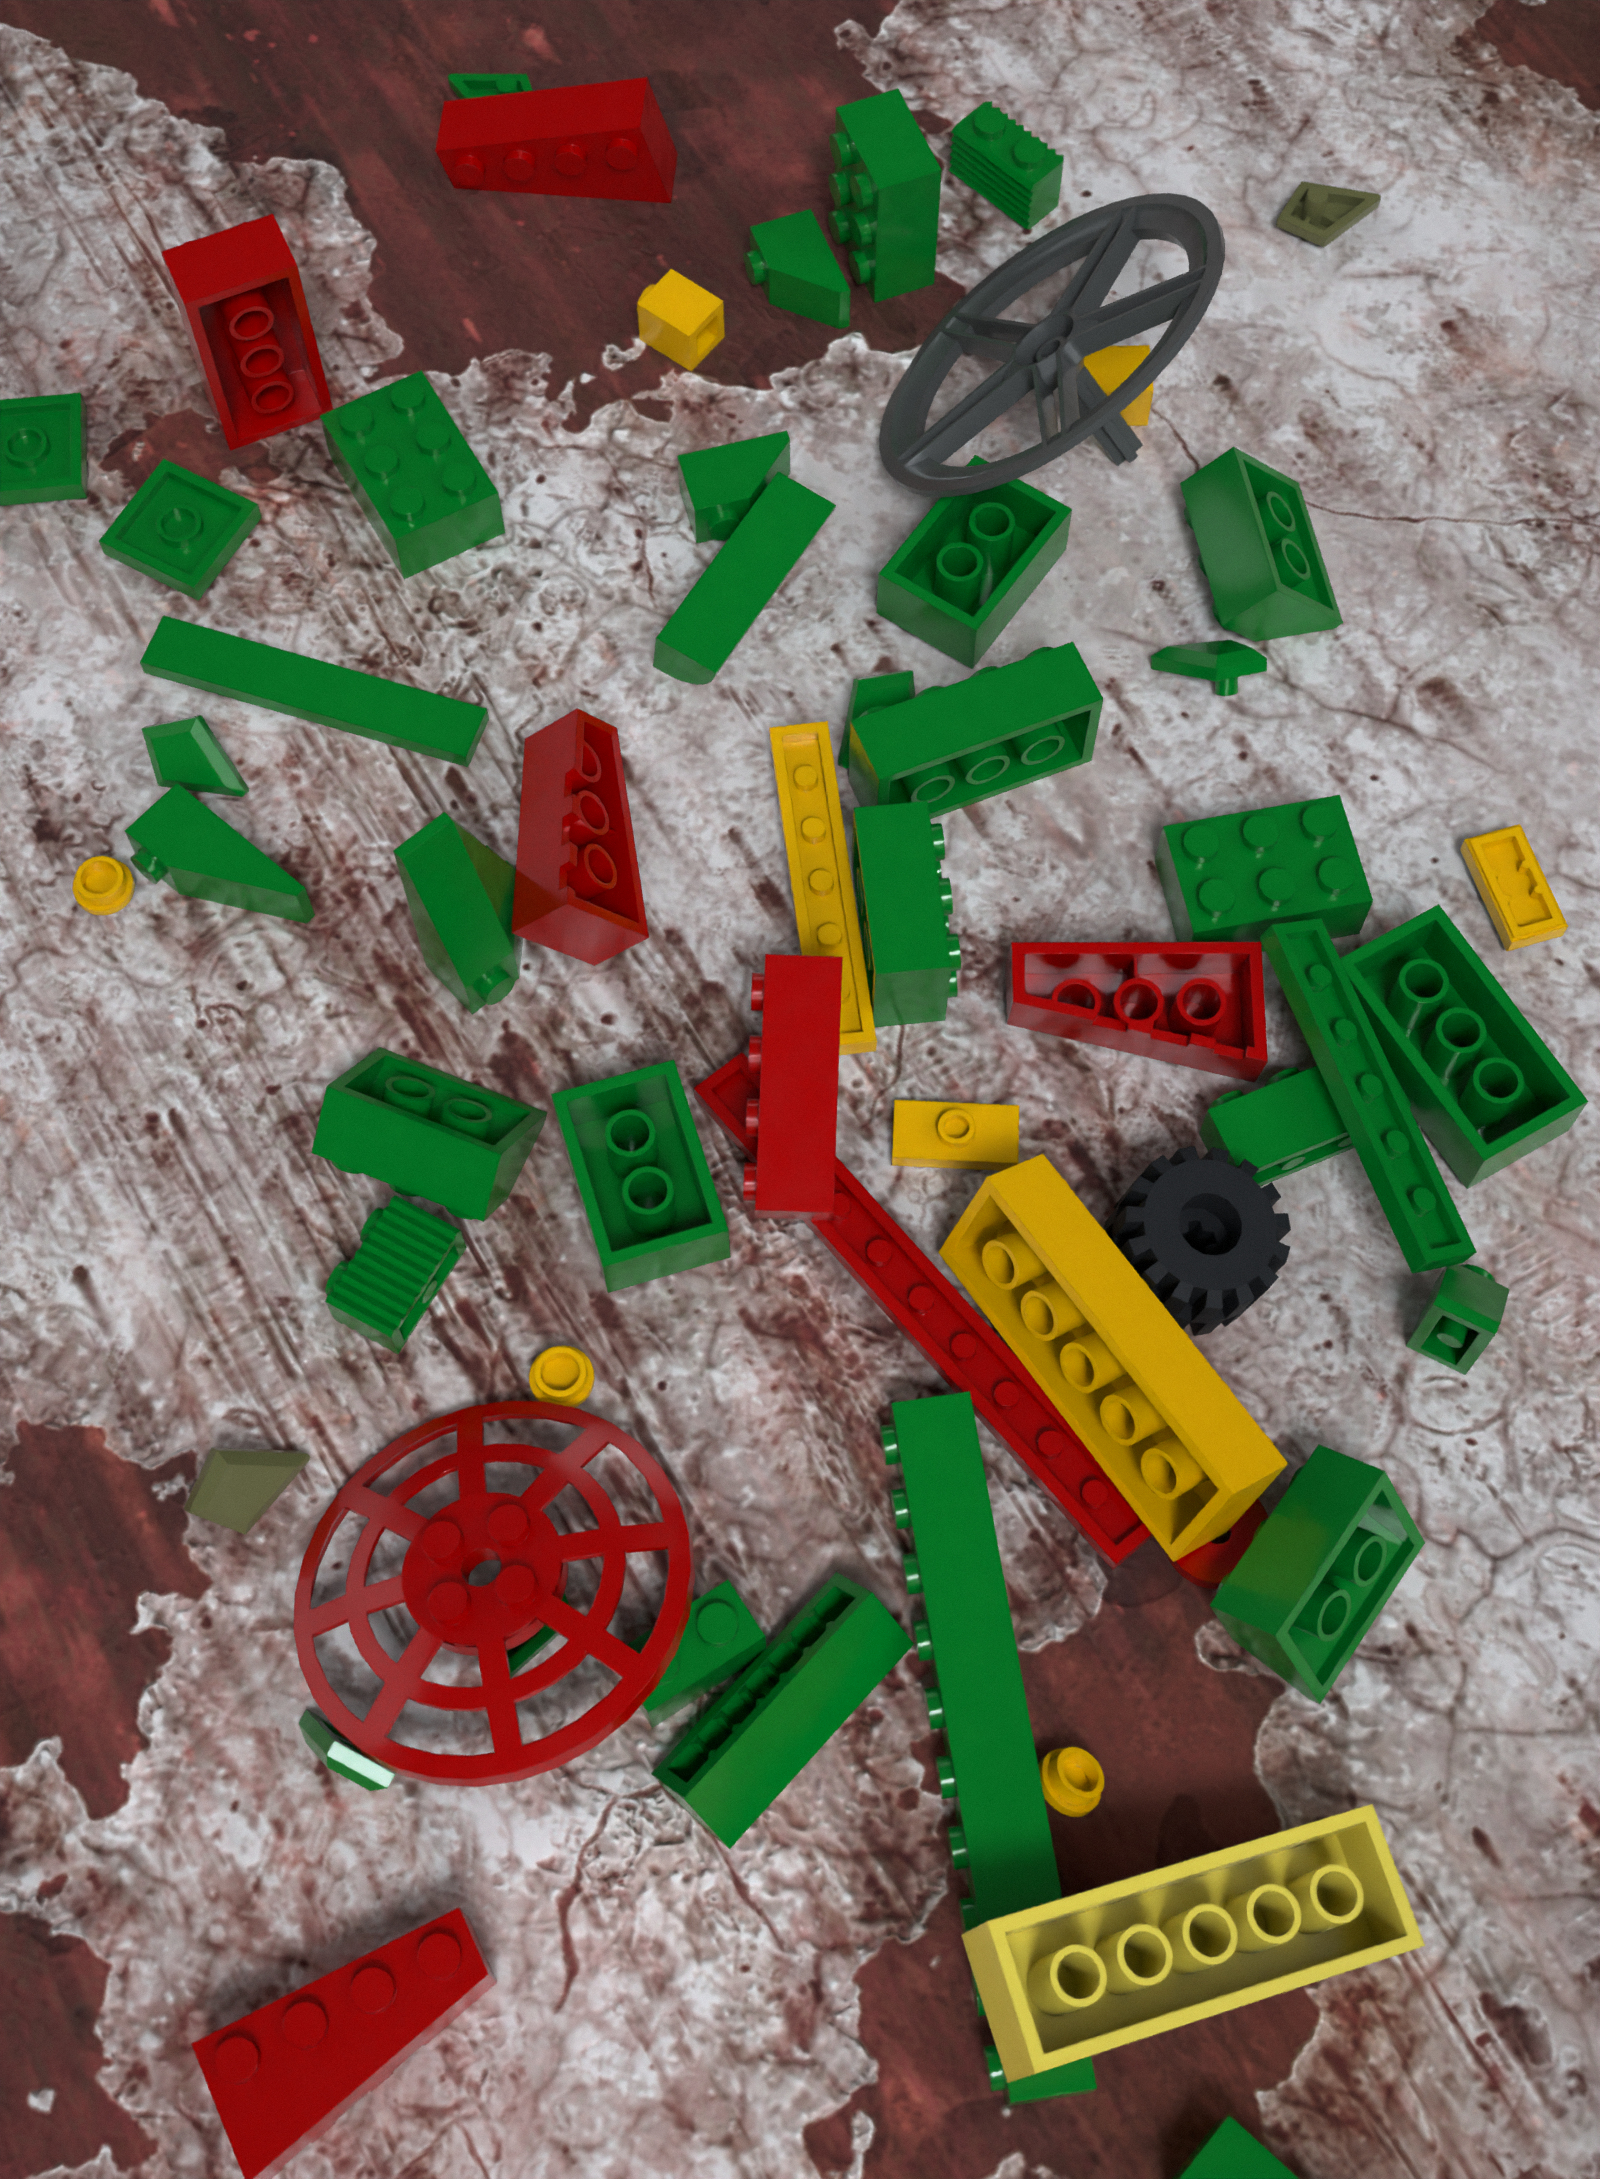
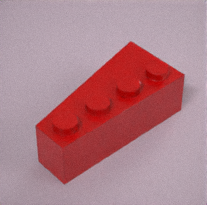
M577 708L525 738L511 933L595 966L648 939L649 933L617 727Z
M1011 942L1005 965L1007 1025L1253 1083L1256 1082L1268 1063L1261 942Z
M765 954V973H752L751 1011H763L762 1036L750 1035L748 1073L760 1074L759 1099L747 1098L746 1137H758L757 1163L745 1162L743 1201H755L756 1218L833 1221L843 957Z
M460 1907L191 2043L244 2179L274 2178L293 2157L308 2144H313L336 2124L335 2121L369 2091L375 2090L422 2045L425 2046L497 1983L472 1923Z

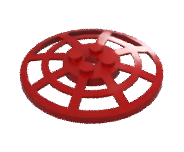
M501 1401L467 1407L430 1420L397 1438L376 1454L339 1491L319 1521L303 1557L294 1596L293 1632L299 1665L313 1699L341 1736L370 1760L402 1776L436 1785L483 1787L521 1781L559 1768L596 1747L628 1721L655 1690L677 1653L690 1616L695 1583L693 1540L684 1508L662 1467L638 1441L613 1423L578 1408L545 1401ZM506 1419H547L586 1429L560 1454L548 1449L525 1444L495 1443L484 1445V1423ZM457 1431V1452L444 1456L419 1469L397 1486L388 1497L368 1489L380 1475L409 1453L443 1435ZM609 1443L626 1455L646 1479L659 1504L663 1522L621 1526L620 1518L606 1491L583 1468ZM515 1462L544 1469L520 1497L500 1492L487 1493L486 1463ZM458 1471L460 1499L443 1507L430 1519L404 1506L413 1496L429 1484L449 1473ZM569 1483L589 1503L597 1518L600 1529L559 1535L553 1523L543 1511ZM348 1511L368 1519L369 1521L362 1530L351 1556L346 1578V1594L311 1609V1599L318 1569L334 1532ZM385 1529L411 1542L404 1558L401 1575L366 1586L371 1557ZM668 1550L669 1568L664 1601L652 1634L639 1654L606 1631L613 1619L623 1592L627 1567L626 1553ZM603 1556L604 1563L600 1586L592 1607L585 1616L562 1601L568 1580V1562ZM487 1560L501 1562L500 1572L492 1582L484 1586L469 1584V1576L478 1564ZM405 1602L409 1613L420 1628L396 1663L378 1643L370 1625L368 1614ZM346 1623H349L351 1635L360 1655L376 1676L385 1683L364 1722L347 1709L330 1686L315 1651L314 1637ZM545 1625L568 1640L562 1648L543 1663L520 1676L511 1678L507 1650L527 1641ZM440 1647L457 1654L478 1656L482 1686H446L426 1681L421 1676ZM588 1654L622 1678L606 1697L580 1718L545 1738L523 1745L515 1703L529 1699L555 1685L575 1669ZM408 1699L420 1705L444 1711L478 1712L487 1710L494 1752L478 1755L435 1754L401 1745L387 1738Z

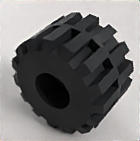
M1195 1146L1179 1148L1169 1160L1162 1155L1150 1163L1113 1207L1115 1210L1105 1221L1103 1228L1179 1326L1184 1329L1190 1323L1194 1336L1209 1334L1221 1323L1226 1327L1241 1316L1279 1278L1275 1273L1286 1264L1290 1246L1279 1242L1291 1228L1288 1213H1274L1272 1206L1281 1196L1271 1182L1261 1188L1252 1179L1259 1168L1246 1159L1236 1168L1227 1163L1229 1151L1211 1147L1202 1159H1199Z

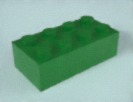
M1074 642L1056 648L1042 647L1034 650L1022 660L999 668L996 666L982 668L966 680L946 687L932 686L926 688L912 699L890 707L884 705L872 707L863 712L858 718L850 720L848 782L860 807L928 801L930 819L1092 761L1103 697Z
M1439 904L1340 958L1389 1065L1412 1104L1410 1110L1414 1118L1466 1189L1569 1131L1588 1103L1586 1097Z

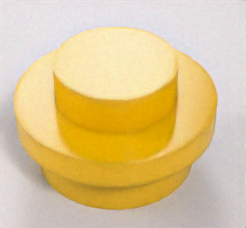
M96 856L80 865L74 877L72 889L74 897L82 909L94 915H110L120 911L130 902L135 891V881L129 868L121 861L107 856Z
M566 1345L554 1346L540 1353L532 1363L529 1372L530 1387L538 1401L574 1408L581 1405L589 1397L595 1382L594 1370L589 1358L579 1349Z
M1078 1747L1061 1748L1049 1752L1040 1761L1038 1767L1044 1798L1055 1810L1070 1817H1081L1097 1806L1105 1781L1100 1764L1090 1753Z

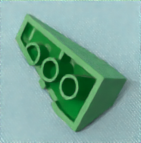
M443 812L394 849L393 852L425 964L473 1015L484 1005H494L504 999L520 976L523 938L511 933L516 868L507 860L504 861L492 848L482 844L470 831Z

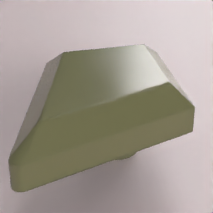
M1301 181L1279 215L1276 226L1325 247L1377 209L1380 204L1381 195Z
M212 1447L183 1510L246 1535L309 1462L310 1456L303 1451Z

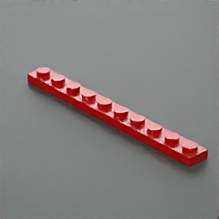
M741 1052L694 1087V1098L751 1162L757 1163L758 1137H746L747 1098L759 1099L760 1074L748 1073L749 1059ZM835 1157L833 1221H803L955 1393L970 1391L976 1417L1108 1566L1114 1570L1153 1537L1152 1533L1022 1362L845 1165Z

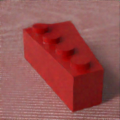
M648 77L444 101L435 149L455 189L657 203L672 202L678 157L677 150Z

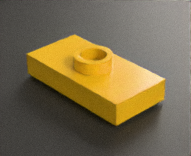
M1520 824L1464 839L1460 851L1506 952L1564 935L1568 925Z
M894 1100L891 1166L1002 1171L1018 1164L1019 1105Z

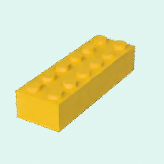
M1044 1154L986 1177L938 1252L1173 1562L1228 1532L1289 1463Z

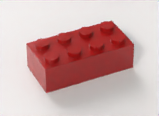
M273 214L243 222L235 227L197 240L185 242L182 245L161 252L207 400L230 451L318 420L320 415L333 410L298 266Z

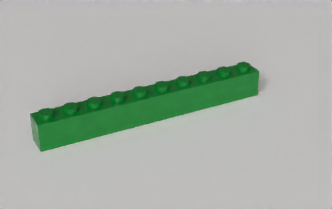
M970 1391L891 1403L890 1425L880 1426V1440L885 1465L897 1464L901 1487L890 1490L896 1530L908 1528L912 1552L901 1555L905 1589L907 1595L919 1594L923 1617L921 1620L912 1621L918 1662L930 1660L934 1687L923 1689L927 1721L930 1730L942 1729L946 1753L945 1756L935 1757L938 1787L941 1799L953 1798L958 1826L947 1827L949 1853L953 1870L965 1869L970 1897L959 1899L963 1933L987 1921L1062 1899ZM971 1972L977 2015L985 2016V2009L974 1974ZM996 2045L983 2047L990 2091L1003 2090L1005 2107L1088 2094L1097 2089L1091 2056L1007 2083Z

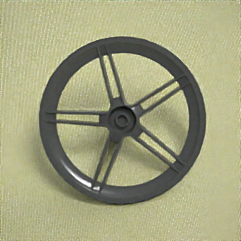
M1156 193L1127 198L1094 209L1070 220L1037 239L995 269L960 300L925 339L890 396L882 418L879 450L882 462L891 477L901 487L922 496L954 497L994 488L1030 473L1066 453L1092 434L1115 465L1119 466L1125 460L1129 463L1134 461L1138 457L1136 451L1143 444L1120 412L1133 402L1179 353L1207 311L1222 275L1225 260V239L1223 230L1212 211L1197 199L1180 194ZM1156 239L1169 241L1186 251L1189 262L1188 272L1100 307L1139 240ZM1087 256L1052 312L1046 318L1036 324L996 318L1004 309L1032 287L1065 266ZM1173 319L1149 355L1119 387L1107 396L1084 365V357ZM999 340H1005V341H1011V342H1017V343H1016V344H1012V343H1008V342H1004V341H999ZM963 352L1005 362L1003 366L924 433L926 419L933 399L946 375ZM1035 388L1041 443L1013 456L988 464L967 467L941 464ZM1057 388L1059 391L1060 432L1058 431L1053 391Z

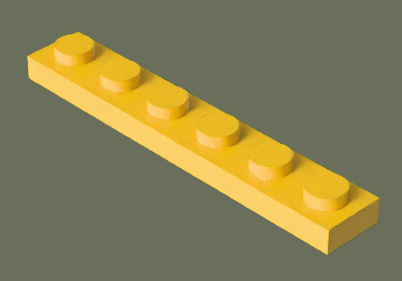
M828 721L769 727V741L800 955L843 957L839 1055L874 1052L877 1047V1039Z

